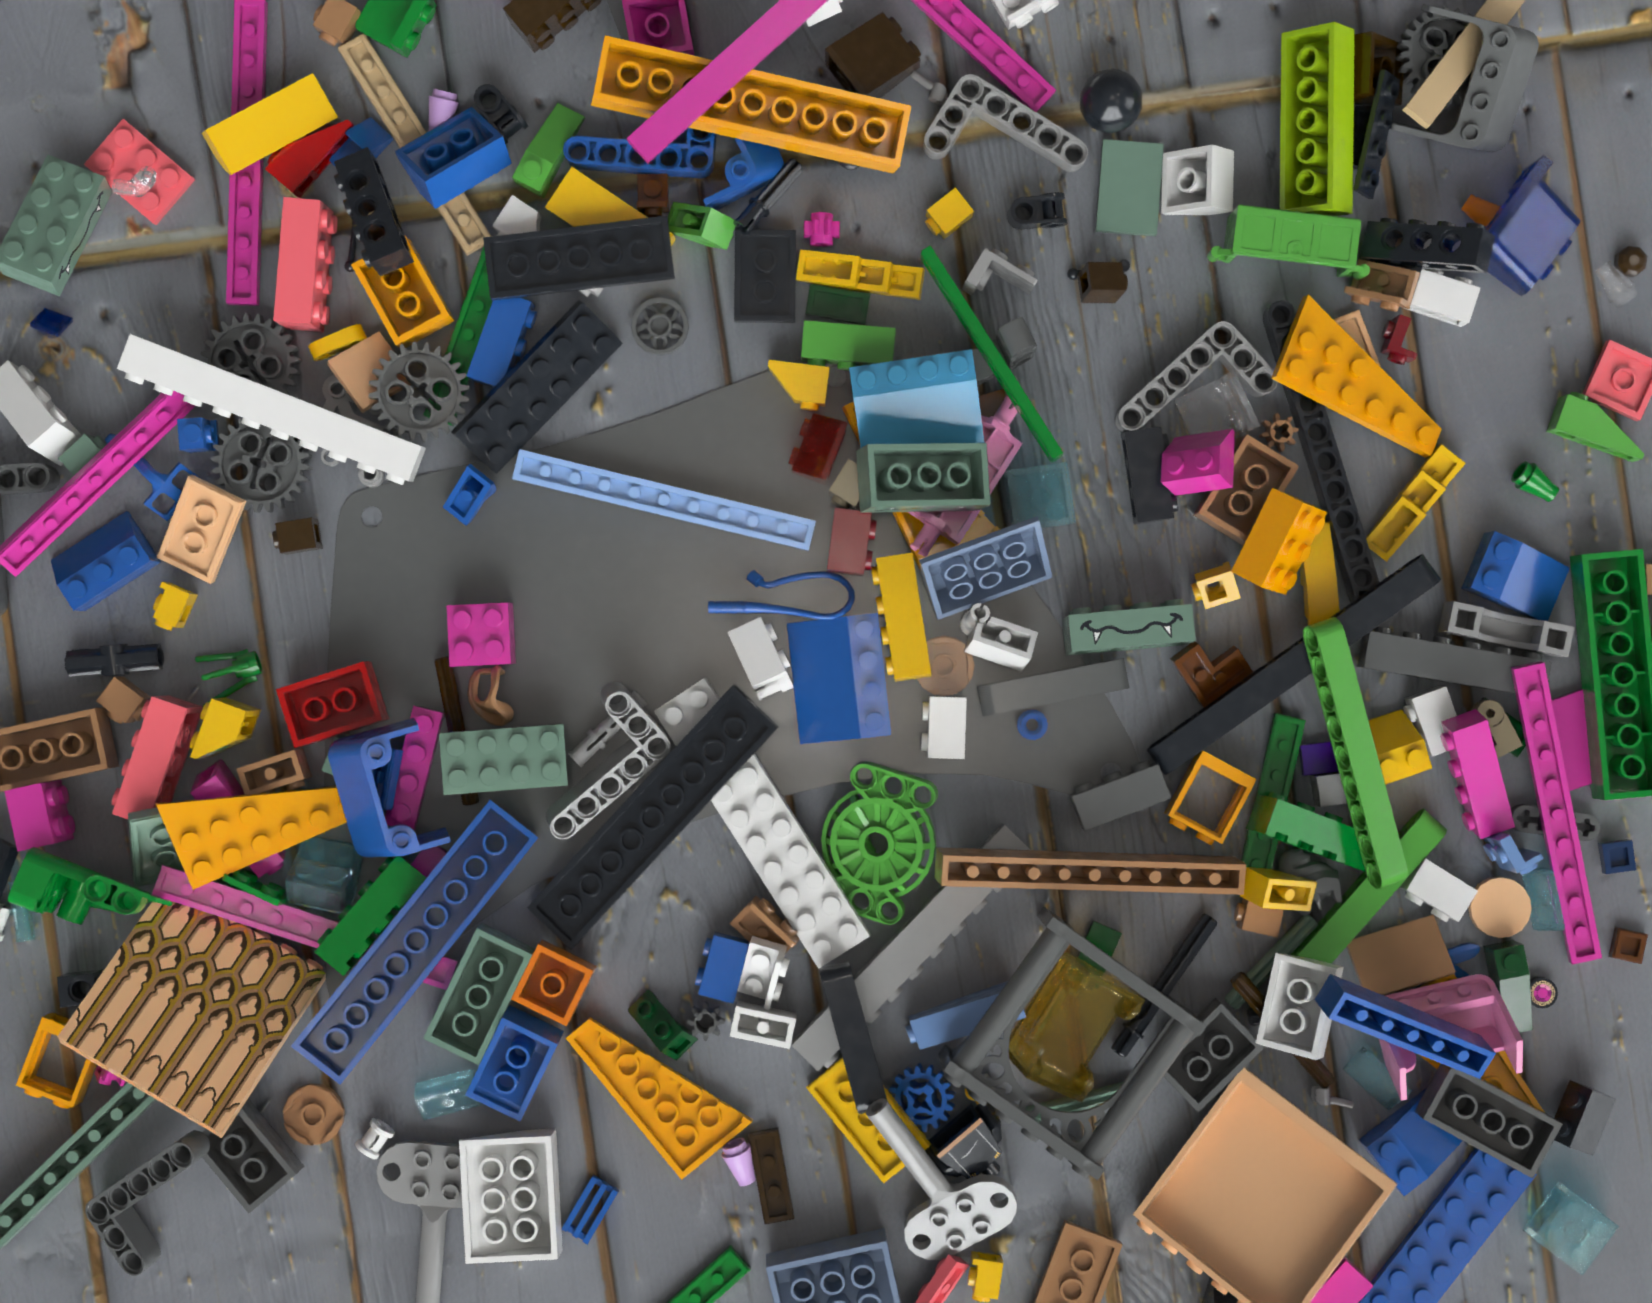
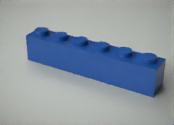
M1332 974L1328 976L1315 998L1316 1003L1331 1020L1479 1079L1496 1055L1489 1044L1477 1033Z

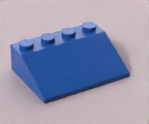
M878 613L844 616L833 620L787 623L800 744L891 735Z

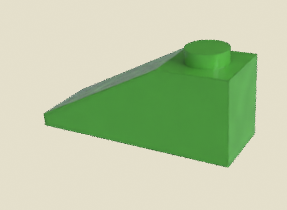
M557 103L526 149L512 176L515 183L545 198L565 158L563 152L564 143L567 139L577 135L585 116Z
M1571 392L1570 394L1558 397L1546 432L1630 462L1643 460L1644 453L1597 404L1589 402L1588 396Z

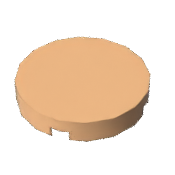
M1500 876L1487 878L1477 884L1475 889L1478 892L1468 906L1469 917L1475 927L1486 935L1497 938L1511 937L1522 931L1529 921L1532 910L1530 897L1524 887L1515 880Z

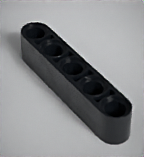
M849 961L820 968L819 972L856 1108L860 1115L866 1113L868 1107L876 1100L881 1098L887 1100L851 966Z

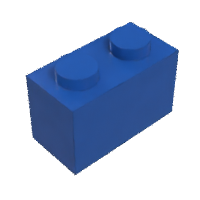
M716 931L713 939H706L702 954L708 957L705 968L699 967L695 985L700 986L699 995L734 1004L750 944L748 940Z

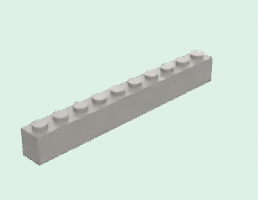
M1003 823L977 848L1030 850ZM941 886L854 976L865 1021L870 1025L881 1014L880 1006L886 1000L890 1003L894 1001L903 991L900 986L908 978L912 981L922 972L924 967L921 964L929 956L932 959L935 958L944 949L945 945L942 942L950 934L955 937L966 926L963 920L971 912L976 915L987 904L985 898L992 890L997 893L1002 888ZM828 1004L792 1040L791 1045L817 1071L823 1066L829 1068L839 1057L837 1051L840 1049Z

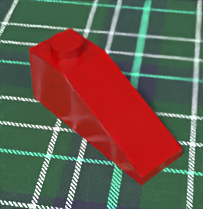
M347 119L284 146L281 150L272 153L267 161L268 166L265 170L295 196L301 198L331 163L329 159L349 138L345 132L354 127V124Z

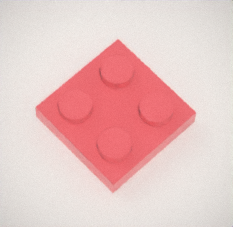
M1607 340L1582 394L1588 396V400L1634 421H1640L1652 396V358L1617 342Z

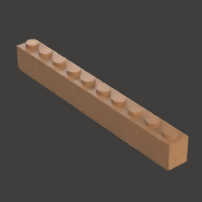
M936 847L934 878L941 886L1244 895L1246 864L1235 856Z

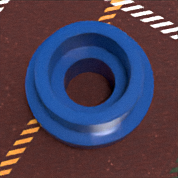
M1026 710L1017 720L1018 732L1026 739H1039L1047 730V719L1038 710ZM1029 719L1037 721L1038 725L1035 730L1031 731L1027 728L1026 723Z

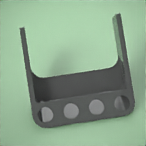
M1423 4L1421 9L1423 11L1477 25L1482 32V43L1457 121L1449 132L1442 134L1394 121L1389 129L1468 149L1486 152L1501 150L1508 142L1538 51L1539 42L1537 36L1526 29Z

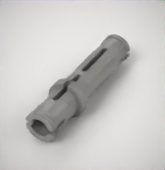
M634 690L632 695L643 707L646 706L647 702ZM609 715L594 730L590 729L586 732L588 736L568 754L580 767H583L600 748L604 750L607 747L606 743L621 727Z

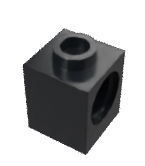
M103 969L72 972L58 976L60 1008L79 1006L86 997L80 990V982L85 981L91 989L102 974Z

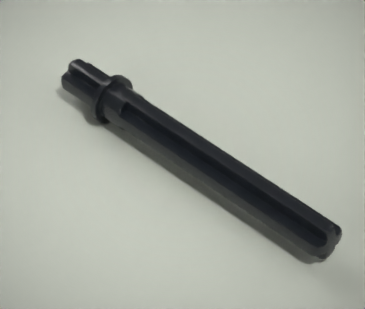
M1205 913L1201 915L1153 987L1167 997L1217 926V921ZM1144 998L1128 1023L1124 1022L1122 1024L1124 1029L1111 1046V1049L1119 1056L1127 1057L1138 1039L1144 1038L1143 1032L1160 1008Z

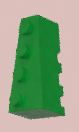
M1271 791L1269 796L1258 794L1246 829L1365 872L1353 824L1352 827L1342 823V817L1325 812L1324 816L1314 813L1315 807L1298 802L1297 806L1286 802L1288 797Z
M396 856L394 859L388 857L378 868L381 875L374 883L371 880L367 881L358 892L361 898L354 906L348 904L337 917L340 920L338 925L333 930L328 928L317 941L320 946L314 953L343 976L349 973L427 878L401 856Z

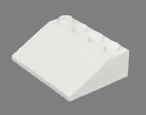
M556 1128L522 1130L460 1139L459 1152L465 1264L558 1259L563 1247Z

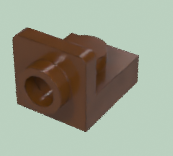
M637 174V210L649 218L662 216V213L669 212L668 174Z

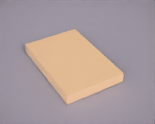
M189 475L156 558L209 584L215 582L246 500L199 477Z

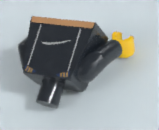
M965 1088L964 1093L966 1097L975 1101L977 1106L974 1107L971 1103L928 1141L931 1145L925 1151L943 1175L953 1177L962 1175L966 1179L978 1176L980 1173L996 1176L1000 1171V1165L995 1160L1002 1154L998 1146L1002 1140L1000 1118L995 1114L991 1104L987 1102L985 1106L981 1105L968 1094Z

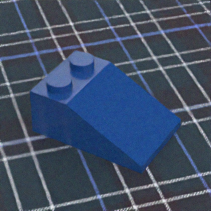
M1496 531L1484 533L1461 589L1529 618L1548 621L1570 568L1518 540Z
M509 1005L465 1096L517 1121H521L564 1031Z
M1426 1089L1359 1139L1383 1173L1398 1183L1396 1189L1403 1196L1428 1179L1463 1141L1424 1120L1415 1112Z

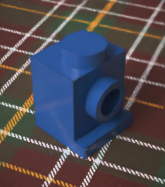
M202 417L177 419L179 450L188 453L218 451L213 447V445H219L217 420H207Z

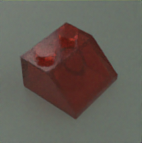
M813 413L811 420L805 418L799 433L800 436L804 437L800 448L794 446L788 464L793 465L792 473L826 485L845 437L848 423Z

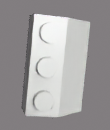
M1275 953L1256 1044L1313 1060L1323 1058L1332 1020L1319 1007L1315 998L1328 976L1332 974L1341 978L1344 967L1311 958Z

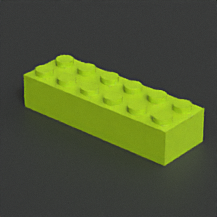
M1337 22L1281 33L1279 209L1330 216L1353 214L1355 29Z

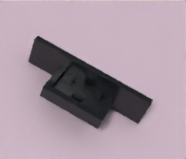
M1380 70L1372 106H1355L1353 169H1357L1353 190L1367 199L1374 198L1375 189L1379 184L1381 162L1386 154V140L1389 128L1393 123L1392 114L1395 101L1400 92V80L1387 70Z

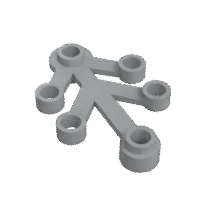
M335 375L325 380L322 387V392L326 399L323 406L324 409L335 412L338 407L342 416L381 431H386L388 425L381 426L353 413L350 402L354 404L355 402L344 387L340 394H333L332 388L337 384L342 385ZM371 408L368 410L373 416L379 417L382 414V411L374 412L371 410ZM393 428L391 431H393L394 436H397V431ZM324 449L321 452L322 462L330 467L336 466L340 461L335 459L333 462H327L325 457L329 450ZM359 469L358 477L365 486L375 488L382 484L384 472L376 469L375 478L368 480L365 477L366 471Z

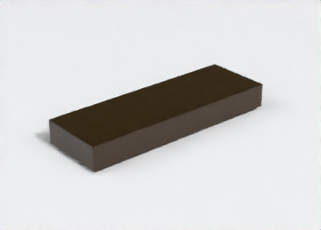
M779 1128L749 1132L748 1137L764 1224L795 1219Z

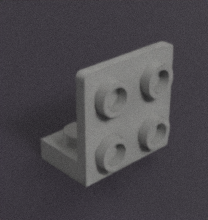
M985 248L968 275L962 290L970 295H973L976 289L982 292L992 273L1027 294L1031 293L1038 280L1033 277L1035 273L1021 264L1016 267L1007 262L1008 257L1001 251L994 248L989 251Z

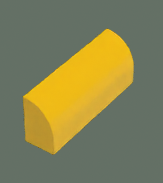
M312 73L206 129L201 134L221 166L228 174L232 175L338 118Z
M573 167L570 168L545 206L546 209L573 227L648 218ZM670 232V240L672 246L676 238L674 234Z

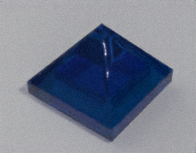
M44 308L30 322V327L52 339L59 337L73 322V318Z

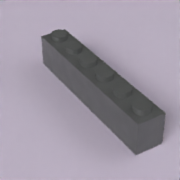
M1377 626L1373 631L1362 637L1357 665L1359 668L1516 694L1511 673L1512 667L1542 661L1545 663L1549 682L1552 662L1542 660V654L1524 652L1523 657L1512 655V649L1494 647L1493 652L1482 650V644L1464 641L1462 647L1451 645L1452 639L1434 636L1432 642L1421 640L1422 634L1403 631V636L1391 635L1392 629Z

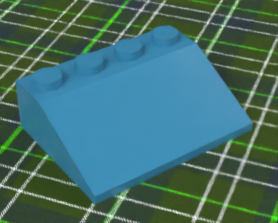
M972 349L849 368L861 448L867 444L985 443Z

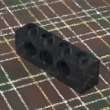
M366 147L334 161L338 174L334 175V179L340 191L346 194L347 199L343 200V204L348 215L354 217L356 224L352 225V229L359 243L363 242L365 249L361 251V255L367 267H373L381 277L413 263L411 251L379 163L369 148Z
M1380 218V222H1367L1360 257L1366 261L1395 267L1475 273L1488 272L1495 236L1485 230V226L1482 224L1467 223L1466 227H1458L1452 222L1438 221L1437 225H1427L1422 220L1410 219L1408 223H1398V220L1392 218ZM1403 237L1400 245L1395 247L1397 240ZM1431 239L1430 245L1424 249V244ZM1461 240L1460 246L1455 251H1452L1454 244Z

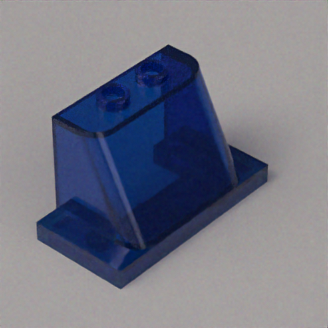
M1544 155L1523 170L1507 192L1510 195L1485 228V230L1495 236L1488 273L1520 296L1526 294L1539 279L1543 281L1554 268L1551 262L1557 254L1562 256L1570 247L1573 241L1569 238L1581 222L1574 212L1543 181L1542 177L1553 164V161Z

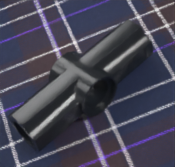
M116 644L99 646L98 649L66 651L64 659L65 670L68 673V677L100 674L102 677L129 675L130 672L157 671L163 669L164 653L161 644L134 646Z

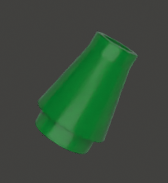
M1524 461L1512 474L1511 481L1515 483L1517 489L1542 498L1546 502L1552 501L1559 492V487L1535 463L1530 464Z

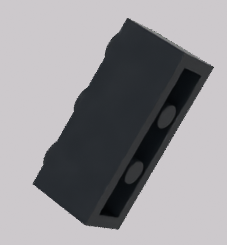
M1161 427L1122 433L1121 439L1134 524L1174 518V512L1178 511L1177 498L1161 483L1162 453L1169 446L1167 433L1162 434Z

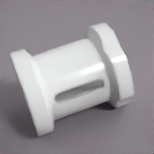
M372 1118L369 1122L370 1128L362 1139L356 1141L355 1147L367 1157L377 1159L380 1156L379 1150L388 1138L393 1137L395 1132L385 1122Z

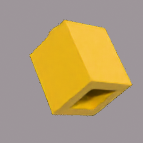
M955 187L926 210L925 216L927 220L925 223L935 236L940 234L945 239L973 217L974 210Z

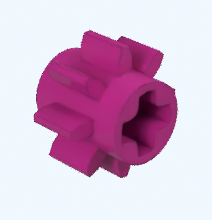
M811 213V221H804V238H810L811 246H833V238H840V221H833L832 213Z

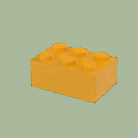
M405 235L414 260L413 263L381 277L373 267H367L363 258L354 262L351 266L395 345L399 347L400 344H403L407 348L412 345V342L424 339L451 324L455 319L412 241Z
M1272 488L1231 572L1262 588L1286 595L1288 590L1296 583L1297 572L1301 564L1310 555L1311 544L1315 536L1324 527L1327 512L1295 496Z

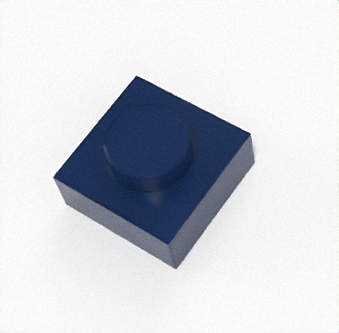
M1625 839L1598 843L1603 874L1636 870L1632 840Z

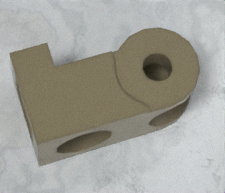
M1482 700L1473 705L1471 711L1476 709L1488 720L1497 759L1523 746L1507 714L1495 700Z

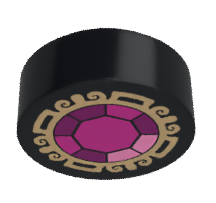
M1545 977L1530 979L1531 1005L1537 1008L1552 1006L1558 997L1556 985Z

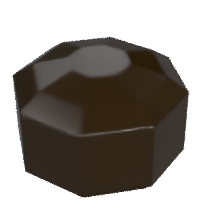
M1627 246L1615 255L1614 268L1621 276L1634 277L1646 268L1647 255L1640 247Z

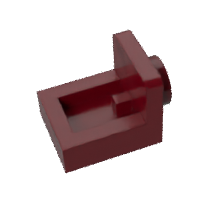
M1401 314L1393 318L1392 321H1387L1382 332V337L1385 338L1380 353L1388 355L1387 360L1393 363L1405 365V362L1410 363L1414 361L1417 353L1401 347L1412 319Z

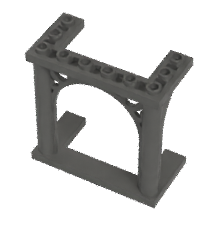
M1043 906L1037 917L1046 926V929L968 1037L953 1049L944 1045L938 1054L941 1062L940 1066L943 1068L944 1078L954 1086L959 1088L963 1084L972 1091L970 1096L978 1103L985 1106L988 1102L997 1109L995 1114L1006 1123L1011 1124L1012 1121H1015L1022 1126L1021 1133L1033 1142L1040 1139L1047 1144L1046 1150L1055 1158L1062 1160L1065 1157L1073 1165L1071 1168L1086 1179L1090 1175L1098 1180L1105 1171L1101 1165L1194 1033L1201 1036L1207 1026L1192 1011L1171 996L1167 997L1077 933L1066 921ZM1070 944L1171 1016L1121 1087L1105 1102L1093 1108L1075 1112L1054 1110L1033 1100L1016 1081L1009 1061V1040L1017 1018ZM995 1045L1000 1046L1002 1050L1000 1056H986L989 1050L993 1053ZM998 1063L1004 1067V1073L999 1078L987 1079L982 1076V1069L988 1064ZM1007 1082L1012 1086V1091L1006 1094V1089H996L994 1087ZM1028 1103L1034 1104L1032 1111L1026 1110ZM1039 1113H1040V1116H1041V1120H1039V1119L1036 1117ZM1091 1116H1097L1100 1119L1094 1123L1097 1127L1092 1132L1088 1119ZM1057 1118L1062 1121L1061 1135L1058 1133L1055 1124L1050 1126L1051 1119ZM1074 1119L1081 1121L1084 1126V1135L1081 1140L1068 1132V1125Z

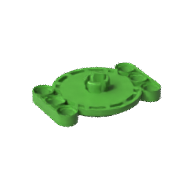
M865 761L856 765L850 773L851 783L856 789L838 800L827 815L822 830V852L827 867L858 915L882 924L892 925L896 924L905 913V905L900 896L907 894L917 887L929 873L933 864L936 851L935 829L925 809L936 802L938 790L934 783L929 780ZM860 768H867L872 772L873 780L870 784H863L858 780L857 773ZM896 777L901 781L902 790L900 793L894 794L889 792L886 787L888 778ZM925 786L930 790L931 799L929 802L922 803L917 800L915 796L917 787ZM860 793L863 798L859 799L857 794ZM850 798L851 805L845 808L841 814L837 812L841 804ZM918 811L921 817L918 818L914 812ZM833 819L835 823L831 830V836H828L829 825ZM924 822L929 831L930 841H925V832L922 827ZM874 832L881 833L888 841V849L879 854L876 853L871 839L868 838ZM828 845H830L831 855L833 857L834 863L832 862V859L830 857ZM930 849L929 860L924 867L921 865V862L924 858L925 850ZM914 873L921 874L913 884L908 887L906 886L905 882ZM893 888H897L899 891L895 892ZM860 892L868 896L869 906L863 909L855 905L854 896L856 893ZM884 903H894L898 907V915L894 918L885 916L882 910Z

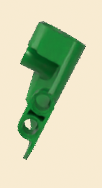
M32 847L27 852L8 896V902L42 914L44 912L53 913L61 903L56 916L79 925H83L90 907L130 915L139 913L149 903L157 902L167 906H171L173 903L35 847Z

